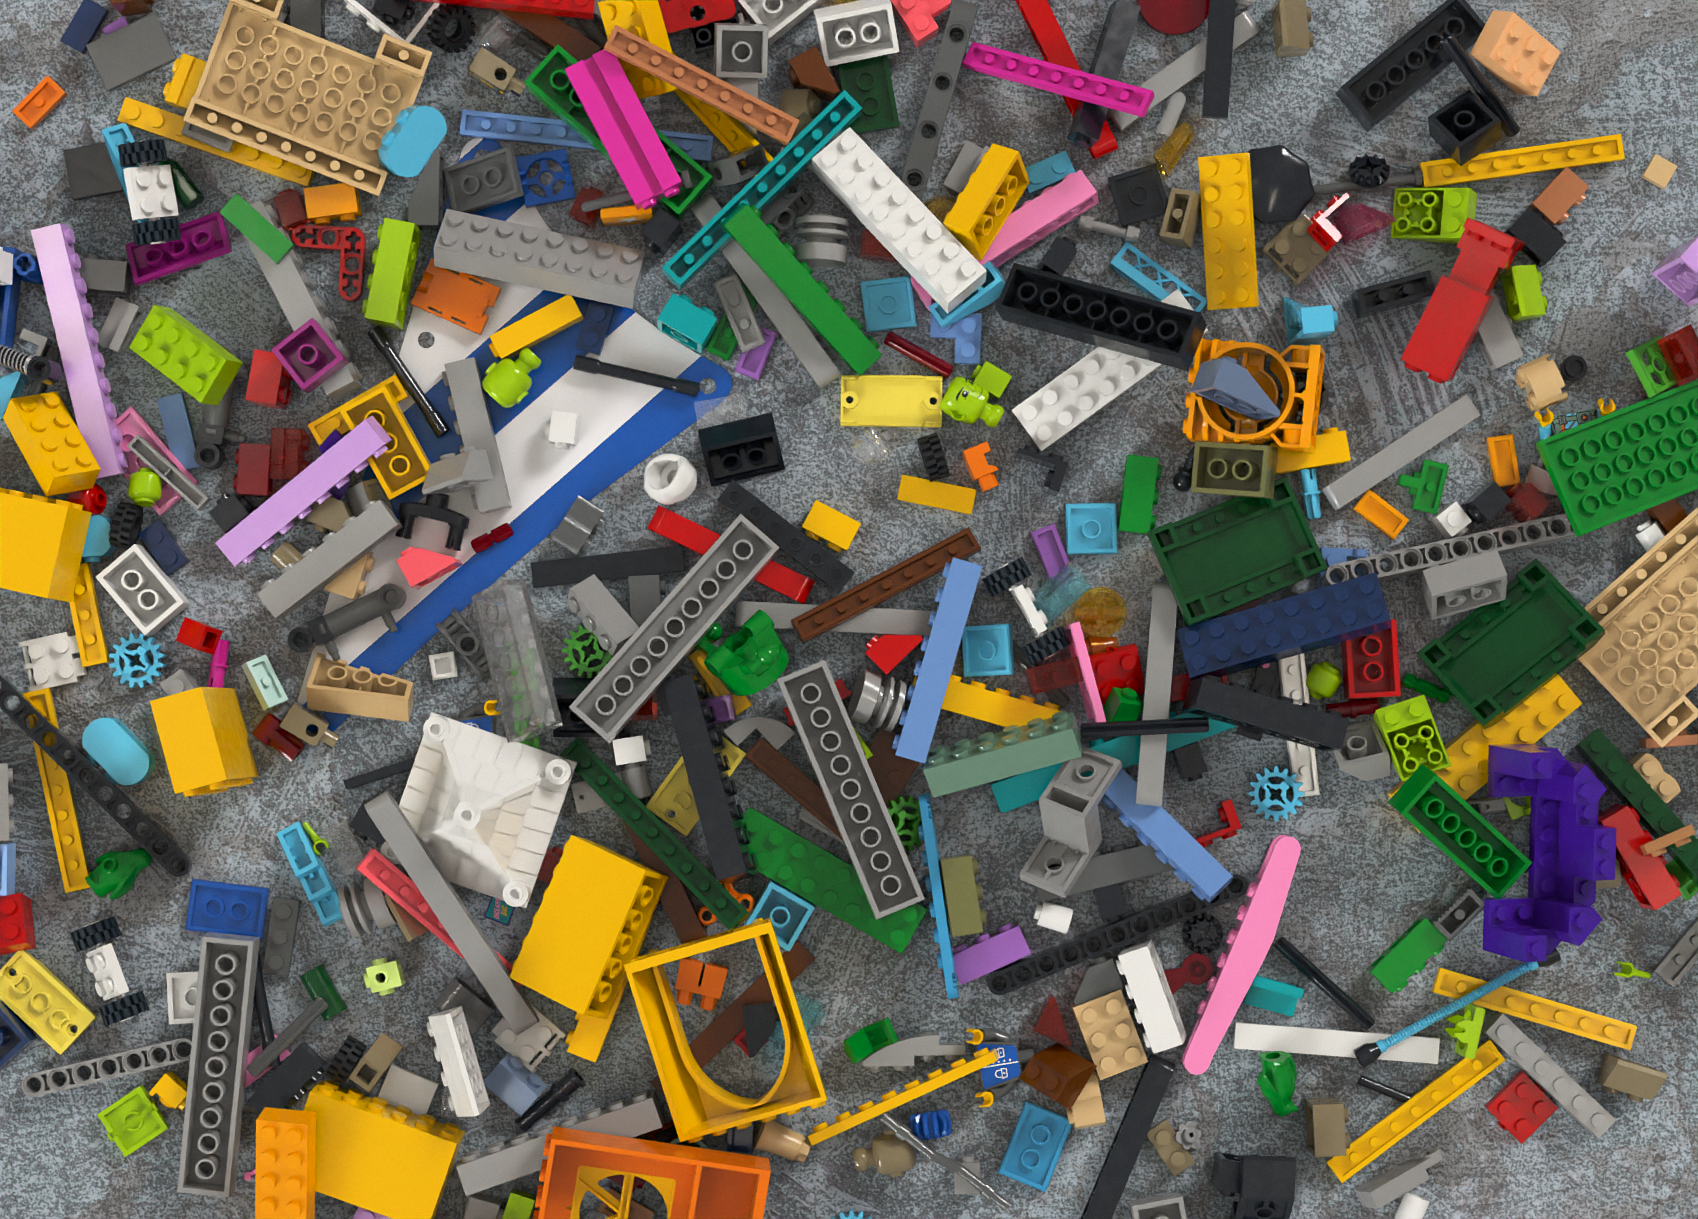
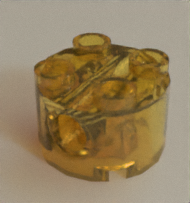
M1100 586L1091 588L1079 596L1074 605L1073 616L1075 623L1080 622L1084 634L1089 637L1103 638L1113 635L1122 627L1127 611L1124 600L1116 591Z

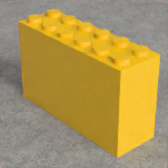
M0 487V588L72 603L92 513L83 511V505Z
M198 687L150 701L175 794L183 793L184 797L216 794L227 791L231 787L252 784V778L259 777L235 688Z
M571 835L564 845L560 862L554 868L550 885L544 891L540 908L533 916V924L522 942V949L512 965V972L509 978L582 1015L607 1019L626 977L624 964L634 958L669 876L595 841Z
M329 1079L321 1080L310 1091L303 1110L316 1112L315 1191L392 1219H435L465 1131L460 1130V1127L453 1123L447 1122L443 1124L437 1122L436 1118L431 1115L421 1114L420 1116L412 1113V1110L406 1106L398 1105L395 1107L387 1104L388 1101L381 1097L370 1098L364 1096L361 1090L355 1088L347 1090L339 1087L340 1084L336 1081Z

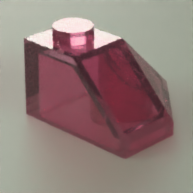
M1352 203L1345 204L1338 208V213L1333 217L1339 233L1343 236L1342 240L1345 245L1391 226L1395 222L1394 216L1361 203L1355 206Z

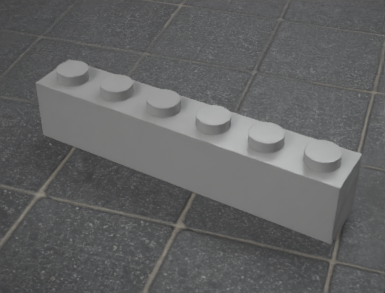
M472 357L444 364L446 371L442 372L445 386L450 387L451 396H448V402L451 411L455 410L457 420L454 421V427L457 436L461 435L463 445L459 447L462 449L475 446V450L486 449L493 479L473 486L475 494H472L471 498L474 509H479L481 514L510 508L512 504L485 391L482 387L478 362Z
M381 500L369 502L363 507L364 512L358 517L352 516L342 524L343 528L337 533L333 531L326 535L319 547L308 549L302 554L303 559L297 564L291 563L281 571L282 575L276 580L272 578L261 586L262 590L257 595L275 619L282 620L403 527L385 502Z
M1495 1011L1482 1025L1481 1032L1591 1135L1600 1139L1616 1121L1609 1112L1504 1014Z

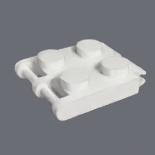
M70 632L18 643L19 648L23 650L25 660L23 668L27 670L30 683L28 692L80 682L79 676L87 675L86 667H82L81 658H75L74 654L79 653L76 635L70 636Z
M529 1001L540 1020L538 1023L516 1035L503 1017L491 1031L497 1036L495 1039L497 1044L514 1057L519 1058L526 1068L535 1073L537 1070L536 1066L545 1056H549L552 1053L550 1050L561 1038L564 1039L567 1034ZM556 1033L557 1036H556V1037L551 1041V1043L546 1047L545 1044H546V1043L551 1039V1037ZM542 1051V1053L537 1057V1059L532 1064H530L531 1060L538 1054V1052Z

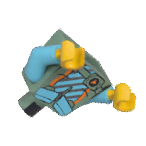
M1610 398L1609 404L1604 406L1603 399H1598L1597 405L1600 409L1598 412L1596 408L1554 416L1548 408H1545L1546 414L1542 417L1536 411L1534 416L1539 421V439L1543 440L1548 435H1556L1610 414L1616 408L1615 403Z

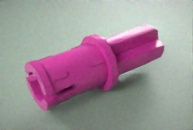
M219 640L215 653L212 656V662L208 663L210 673L207 687L223 688L226 668H229L226 663L230 642L227 640Z

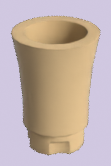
M775 1120L762 1122L753 1149L769 1152L791 1161L796 1160L804 1163L811 1143L809 1138L803 1137V1134L791 1130Z

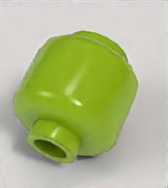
M139 468L138 472H134L129 476L128 497L134 501L135 505L142 507L154 506L155 502H158L162 497V478L157 473H154V470L151 468Z
M1327 661L1315 663L1307 674L1306 679L1309 695L1318 700H1321L1322 697L1331 698L1343 680L1339 674L1341 670Z

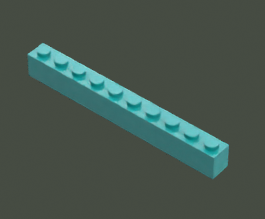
M844 90L662 267V273L679 290H682L733 240L720 223L742 203L748 206L753 204L762 212L812 163V158L841 135L861 115L862 107Z
M1175 711L1169 712V719L1203 717L1188 712L1176 715ZM1208 718V732L1167 734L1166 752L1236 726ZM1141 735L1115 736L1113 739L1105 742L1102 737L1089 742V748L1122 762L1121 769L1139 763ZM1063 762L991 783L990 787L1000 813L1002 814L1039 800ZM1086 771L1080 775L1082 777H1089L1093 772Z

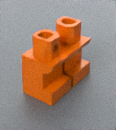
M987 441L961 453L971 480H978L982 492L999 485L994 472L998 471V468L994 465H988L984 456L991 451Z
M688 957L680 959L675 989H678L677 1003L690 1006L692 995L696 993L703 995L700 1008L713 1011L717 1000L721 998L729 967L707 962L700 985L704 961Z

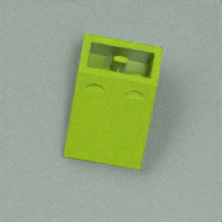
M1395 188L1391 238L1458 244L1465 230L1463 226L1466 219L1471 218L1475 220L1477 193L1470 188Z
M1425 695L1375 710L1373 720L1379 729L1390 759L1402 782L1407 781L1421 764L1433 772L1451 767Z

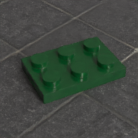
M887 55L838 64L842 92L845 90L862 107L861 115L849 127L857 135L899 128L900 124Z

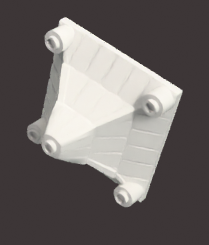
M431 712L429 719L426 720L423 726L424 735L399 807L449 882L498 898L512 907L519 906L526 909L577 762ZM384 842L380 851L381 855L392 864L402 865L389 844Z

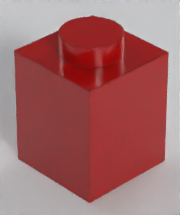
M185 617L176 641L196 650L214 655L223 631L203 622Z

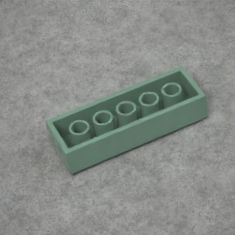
M1061 711L1054 714L1052 718L1045 720L1036 718L1029 721L1027 725L1020 727L1011 725L1004 728L1002 732L995 734L993 732H986L977 739L970 741L969 739H961L952 746H936L928 752L924 773L932 796L935 798L1082 757L1083 739L1074 712L1067 713L1066 711Z

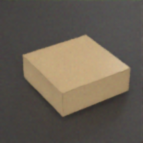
M1654 154L1641 177L1657 187L1665 189L1678 166Z

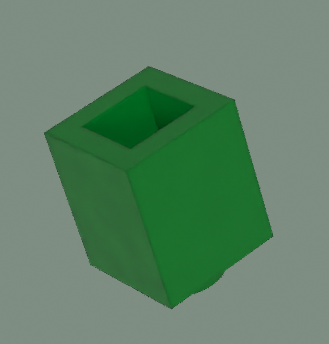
M1113 687L1103 706L1106 722L1136 721L1143 704L1134 690Z

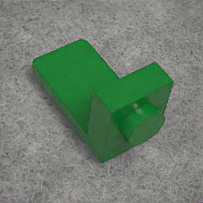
M886 1017L862 1027L843 1041L844 1050L852 1064H856L872 1052L897 1042L898 1037L889 1018Z

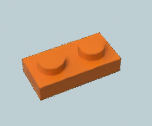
M47 75L12 112L31 130H34L68 94Z

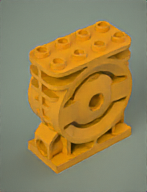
M1202 338L1194 356V368L1190 367L1188 382L1192 383V386L1201 363L1211 361L1212 359H1219L1223 356L1239 361V357L1243 356L1242 367L1247 369L1277 407L1279 402L1278 386L1274 379L1265 372L1266 359L1269 358L1271 359L1270 370L1279 378L1283 388V403L1280 409V416L1265 425L1260 432L1259 424L1266 420L1255 421L1223 406L1229 417L1236 421L1235 432L1232 433L1231 423L1222 415L1218 403L1194 392L1187 393L1186 408H1189L1188 418H1184L1183 433L1186 434L1187 438L1191 442L1202 441L1261 445L1275 440L1282 450L1303 451L1304 453L1315 454L1325 362V351L1322 346L1310 344V346L1290 345L1283 352L1279 353L1266 345L1253 342L1220 341V339L1205 340ZM1291 356V362L1285 361ZM1293 372L1307 373L1306 389L1302 393L1299 392L1298 382ZM1299 404H1304L1303 424H1291L1297 414ZM1283 434L1281 442L1277 437Z

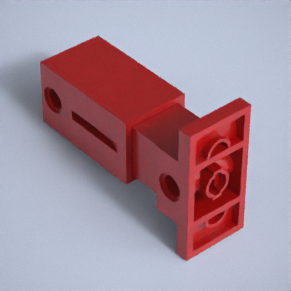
M1467 218L1463 226L1465 230L1456 246L1462 250L1449 276H1441L1401 357V360L1406 362L1404 365L1406 368L1417 373L1422 372V370L1428 372V378L1440 384L1445 383V381H1453L1494 300L1490 293L1502 269L1509 270L1517 252L1521 251L1525 242L1471 218Z

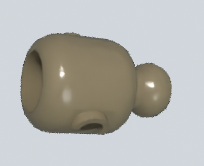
M883 1130L882 1134L876 1135L872 1139V1148L857 1147L852 1151L856 1170L862 1172L866 1171L869 1167L876 1166L877 1171L883 1175L891 1174V1177L905 1175L906 1171L913 1169L917 1163L914 1147L905 1140L902 1142L895 1137V1132L892 1130Z

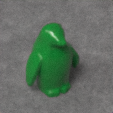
M144 848L121 852H107L96 858L95 863L100 864L85 877V880L99 897L105 898L107 894L112 893L109 897L111 900L120 898L129 892L140 872L151 865V855Z
M1283 1051L1259 1053L1262 1071L1258 1074L1257 1083L1273 1112L1279 1117H1285L1290 1113L1297 1112L1298 1108L1292 1102L1297 1076L1296 1065L1292 1055Z

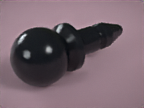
M1195 446L1189 451L1184 467L1180 466L1178 468L1179 472L1173 478V486L1178 491L1185 492L1191 488Z

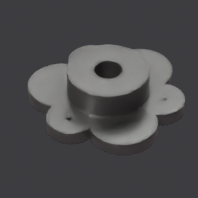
M1193 1121L1179 1124L1177 1127L1178 1132L1175 1134V1141L1178 1144H1182L1184 1150L1199 1148V1138L1202 1133L1199 1129H1196V1124Z

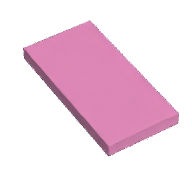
M130 406L115 420L116 426L121 430L123 437L121 442L122 451L127 455L129 466L126 467L127 474H123L128 480L129 476L134 472H138L139 468H150L127 447L138 434L169 462L174 463L195 485L199 483L134 407ZM162 479V497L158 502H155L154 506H151L159 516L164 515L183 498L164 479Z
M1080 622L1064 626V632L1071 643L1068 647L1089 723L1105 722L1106 718Z

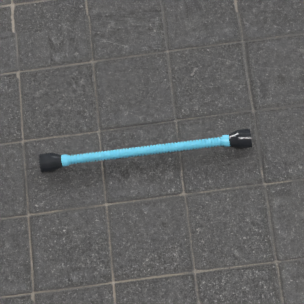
M1555 948L1551 954L1546 955V961L1520 964L1517 968L1509 970L1505 974L1500 975V977H1497V979L1494 978V980L1485 983V985L1480 986L1477 990L1474 989L1471 993L1463 995L1457 1001L1454 1000L1451 1004L1449 1003L1445 1007L1443 1006L1439 1010L1434 1011L1431 1015L1429 1014L1425 1018L1423 1017L1419 1021L1414 1022L1408 1028L1405 1027V1029L1399 1030V1032L1394 1033L1391 1037L1388 1036V1039L1385 1038V1040L1380 1039L1374 1043L1363 1044L1354 1049L1353 1052L1360 1065L1365 1068L1374 1063L1391 1045L1394 1046V1044L1403 1041V1039L1405 1040L1411 1034L1414 1035L1417 1031L1419 1032L1423 1028L1429 1027V1025L1434 1024L1437 1020L1440 1021V1019L1449 1016V1014L1454 1013L1457 1009L1460 1010V1007L1463 1008V1006L1465 1007L1469 1003L1480 999L1483 995L1485 996L1486 993L1489 994V992L1500 988L1506 982L1509 983L1512 979L1520 977L1526 971H1534L1537 968L1555 964L1561 960L1560 954Z

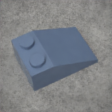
M1223 356L1222 358L1212 359L1200 364L1191 392L1255 421L1280 416V410L1247 369L1237 364L1238 361L1236 359Z

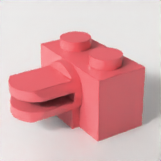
M890 0L895 16L917 48L938 35L939 27L934 18L949 9L951 5V0Z

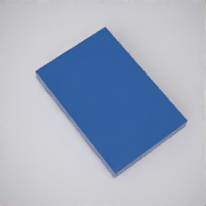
M192 879L185 930L254 936L263 939L270 888Z

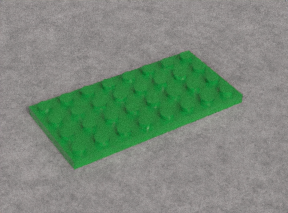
M1698 379L1535 443L1576 537L1698 489Z

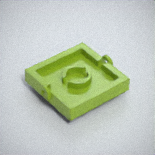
M140 1085L97 1114L108 1131L106 1133L110 1141H115L125 1157L170 1128L159 1111L160 1108L155 1105L156 1102L151 1099L143 1085Z

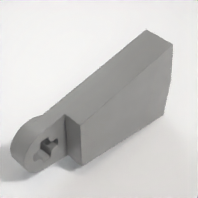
M1438 1147L1428 1149L1417 1155L1415 1159L1355 1187L1354 1190L1362 1205L1367 1208L1379 1209L1429 1180L1426 1169L1441 1161L1443 1156Z

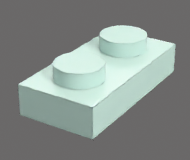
M266 655L241 665L264 711L289 700Z

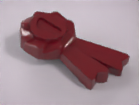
M1194 953L1184 959L1181 968L1164 970L1167 981L1170 980L1168 984L1172 995L1186 982L1201 985L1210 979L1213 973V965L1207 956Z

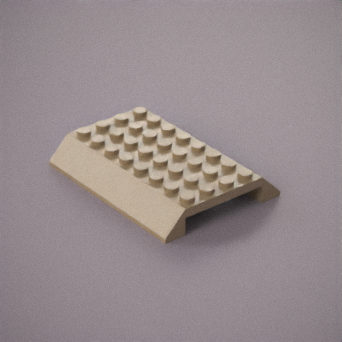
M228 0V6L194 97H191L183 121L380 196L388 176V172L382 167L378 157V149L382 145L381 139L387 131L392 130L396 124L395 118L399 112L414 105L432 52L383 34L375 59L280 22L279 18L285 0Z
M1698 507L1584 607L1605 629V634L1594 647L1578 660L1661 748L1698 718V709L1685 696L1698 685Z

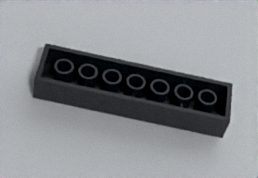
M1017 263L1013 264L995 306V309L1004 321L1189 371L1207 326L1201 312Z
M692 673L662 682L716 880L724 884H731L756 876L755 869L758 868L755 855L750 854L748 844H751L749 832L747 829H743L741 820L744 819V813L741 805L736 804L734 797L737 794V788L734 780L729 779L727 772L731 769L728 757L722 754L721 746L724 745L720 731H716L714 722L717 721L713 706L709 707L707 697H710L708 685Z

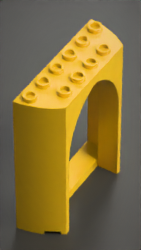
M757 918L751 924L738 927L732 932L728 930L660 951L658 948L649 950L648 954L637 956L624 964L680 1142L688 1140V1143H694L702 1140L703 1136L712 1133L713 1136H719L728 1132V1128L737 1127V1129H744L751 1126L753 1121L761 1119L762 1122H768L777 1118L776 1115L786 1113L789 1116L800 1112V1108L806 1106L814 1109L826 1104L825 1101L828 1098L770 918L765 920ZM755 938L782 1023L785 1039L784 1062L779 1077L772 1088L759 1099L746 1098L728 1092L715 1084L697 1064L690 1050L663 964Z

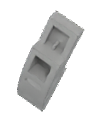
M939 1032L910 1035L869 1054L863 1059V1067H868V1071H883V1066H893L895 1071H907L909 1066H914V1056H919V1060H934V1056L945 1055L946 1060H958L960 1055H965V1042H940Z

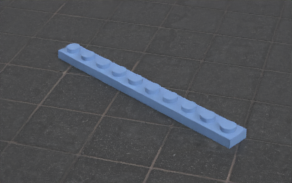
M462 109L460 136L596 150L563 120ZM659 130L694 161L711 162L714 136Z

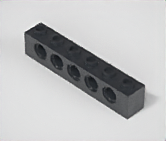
M734 480L730 482L717 499L720 504L736 516L742 514L779 546V549L838 594L855 572Z

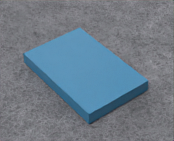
M1026 1100L997 1172L1046 1192L1072 1127V1124L1068 1122V1118Z

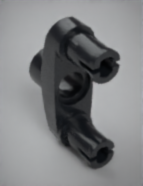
M442 493L427 494L425 503H400L398 511L400 514L399 522L403 527L395 533V536L411 539L415 517L421 516L447 522L450 528L445 548L461 551L464 531L468 529L470 519L461 513L448 509L449 495Z

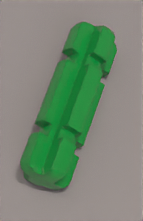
M1409 673L1404 675L1401 682L1402 686L1408 689L1413 688L1415 692L1433 699L1435 697L1441 703H1447L1451 696L1449 690L1439 688L1438 685L1421 678L1416 679V676Z

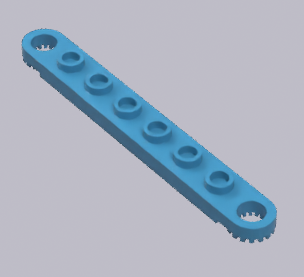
M929 793L919 794L922 825L918 826L920 841L925 840L926 851H922L923 865L929 867L930 876L926 877L927 891L932 892L933 902H929L931 918L936 917L937 927L933 928L935 943H940L941 953L937 954L938 968L944 971L948 999L959 998L958 984H956V969L932 806H930L931 798Z

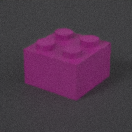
M313 318L271 349L300 388L308 394L349 363L325 330Z

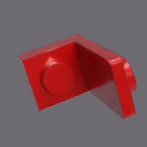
M1345 193L1341 198L1336 195L1326 204L1328 209L1325 212L1320 209L1310 218L1312 224L1306 231L1326 253L1343 237L1338 232L1336 226L1331 224L1327 218L1350 197L1348 193Z
M1231 799L1220 801V808L1217 809L1221 822H1226L1227 826L1194 838L1202 847L1213 844L1212 839L1222 836V839L1237 835L1236 830L1242 828Z

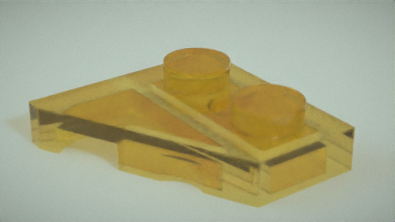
M1183 122L1154 154V159L1160 173L1167 177L1169 176L1195 136L1193 126Z

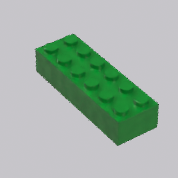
M1423 764L1417 768L1388 801L1396 811L1494 898H1501L1532 864L1523 853L1437 774Z

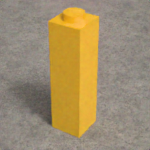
M566 295L490 335L489 337L493 343L489 344V347L495 358L500 356L502 360L505 358L510 359L518 355L522 349H529L584 320V317L573 297Z

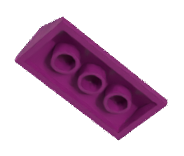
M220 211L179 225L180 240L154 245L135 246L134 241L125 244L134 284L138 286L232 252L231 238Z

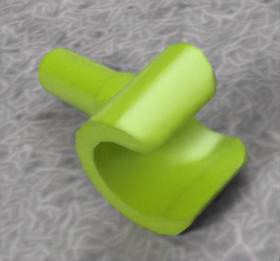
M307 821L302 824L314 842L313 850L316 854H322L317 848L318 843H324L326 848L329 849L327 839L320 838Z
M1616 962V964L1621 965L1622 970L1620 973L1614 972L1615 976L1626 978L1639 976L1647 979L1651 977V973L1637 970L1629 962Z

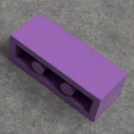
M1012 922L998 927L999 932L989 936L987 932L974 938L975 943L967 947L965 943L953 947L956 975L961 985L1031 954L1018 924L1013 926Z

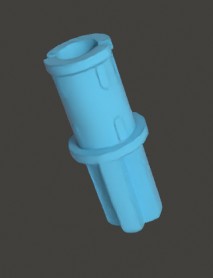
M1316 468L1300 470L1303 493L1300 494L1304 497L1306 518L1309 520L1318 519L1321 517L1319 493L1321 491H1318Z

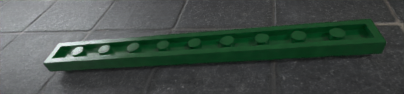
M579 737L560 754L563 758L577 762L575 771L730 932L736 929L750 915Z

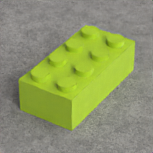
M384 218V223L378 227L377 238L380 239L379 248L373 252L372 263L375 264L374 273L368 277L367 288L370 289L369 298L364 299L362 307L365 319L373 325L403 330L422 231L415 223Z
M153 305L129 347L200 403L219 405L243 364L242 361L172 308Z

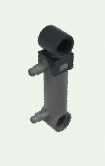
M221 345L241 361L240 355L236 350L227 345ZM239 369L235 378L249 380L250 370ZM235 378L218 406L205 404L202 423H199L196 441L203 444L196 448L194 458L198 465L209 470L220 468L225 461V454L219 446L227 447L228 441L244 443L247 439L246 435L231 432L227 428ZM213 450L215 458L212 462L207 463L204 458L205 453Z
M385 584L380 589L339 609L306 622L308 628H294L288 635V646L295 652L308 653L316 645H325L333 661H337L340 659V655L334 640L355 628L382 616L390 633L398 631L391 611L400 609L405 604L406 592L398 585ZM390 590H395L398 594V599L395 603L390 604L386 600V594ZM301 633L306 634L308 637V643L304 647H300L297 644V637Z

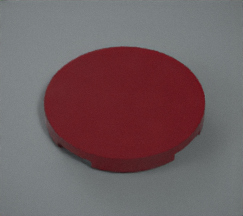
M1137 0L1138 6H1141L1139 13L1145 23L1156 32L1168 36L1193 32L1203 24L1209 15V0Z

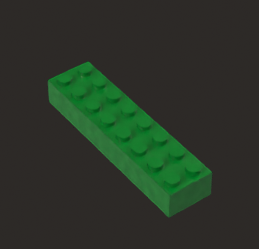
M557 44L524 81L526 90L612 162L566 75L565 69L578 61ZM653 126L678 175H682V171L688 169L693 187L686 189L685 185H683V187L679 188L680 192L670 198L664 196L656 200L680 221L713 184V177Z
M751 806L748 808L741 822L743 829H747L750 835L751 844H748L750 854H754L758 864V868L755 869L756 871L897 952L903 953L926 913L927 907L917 902L876 920L852 864Z

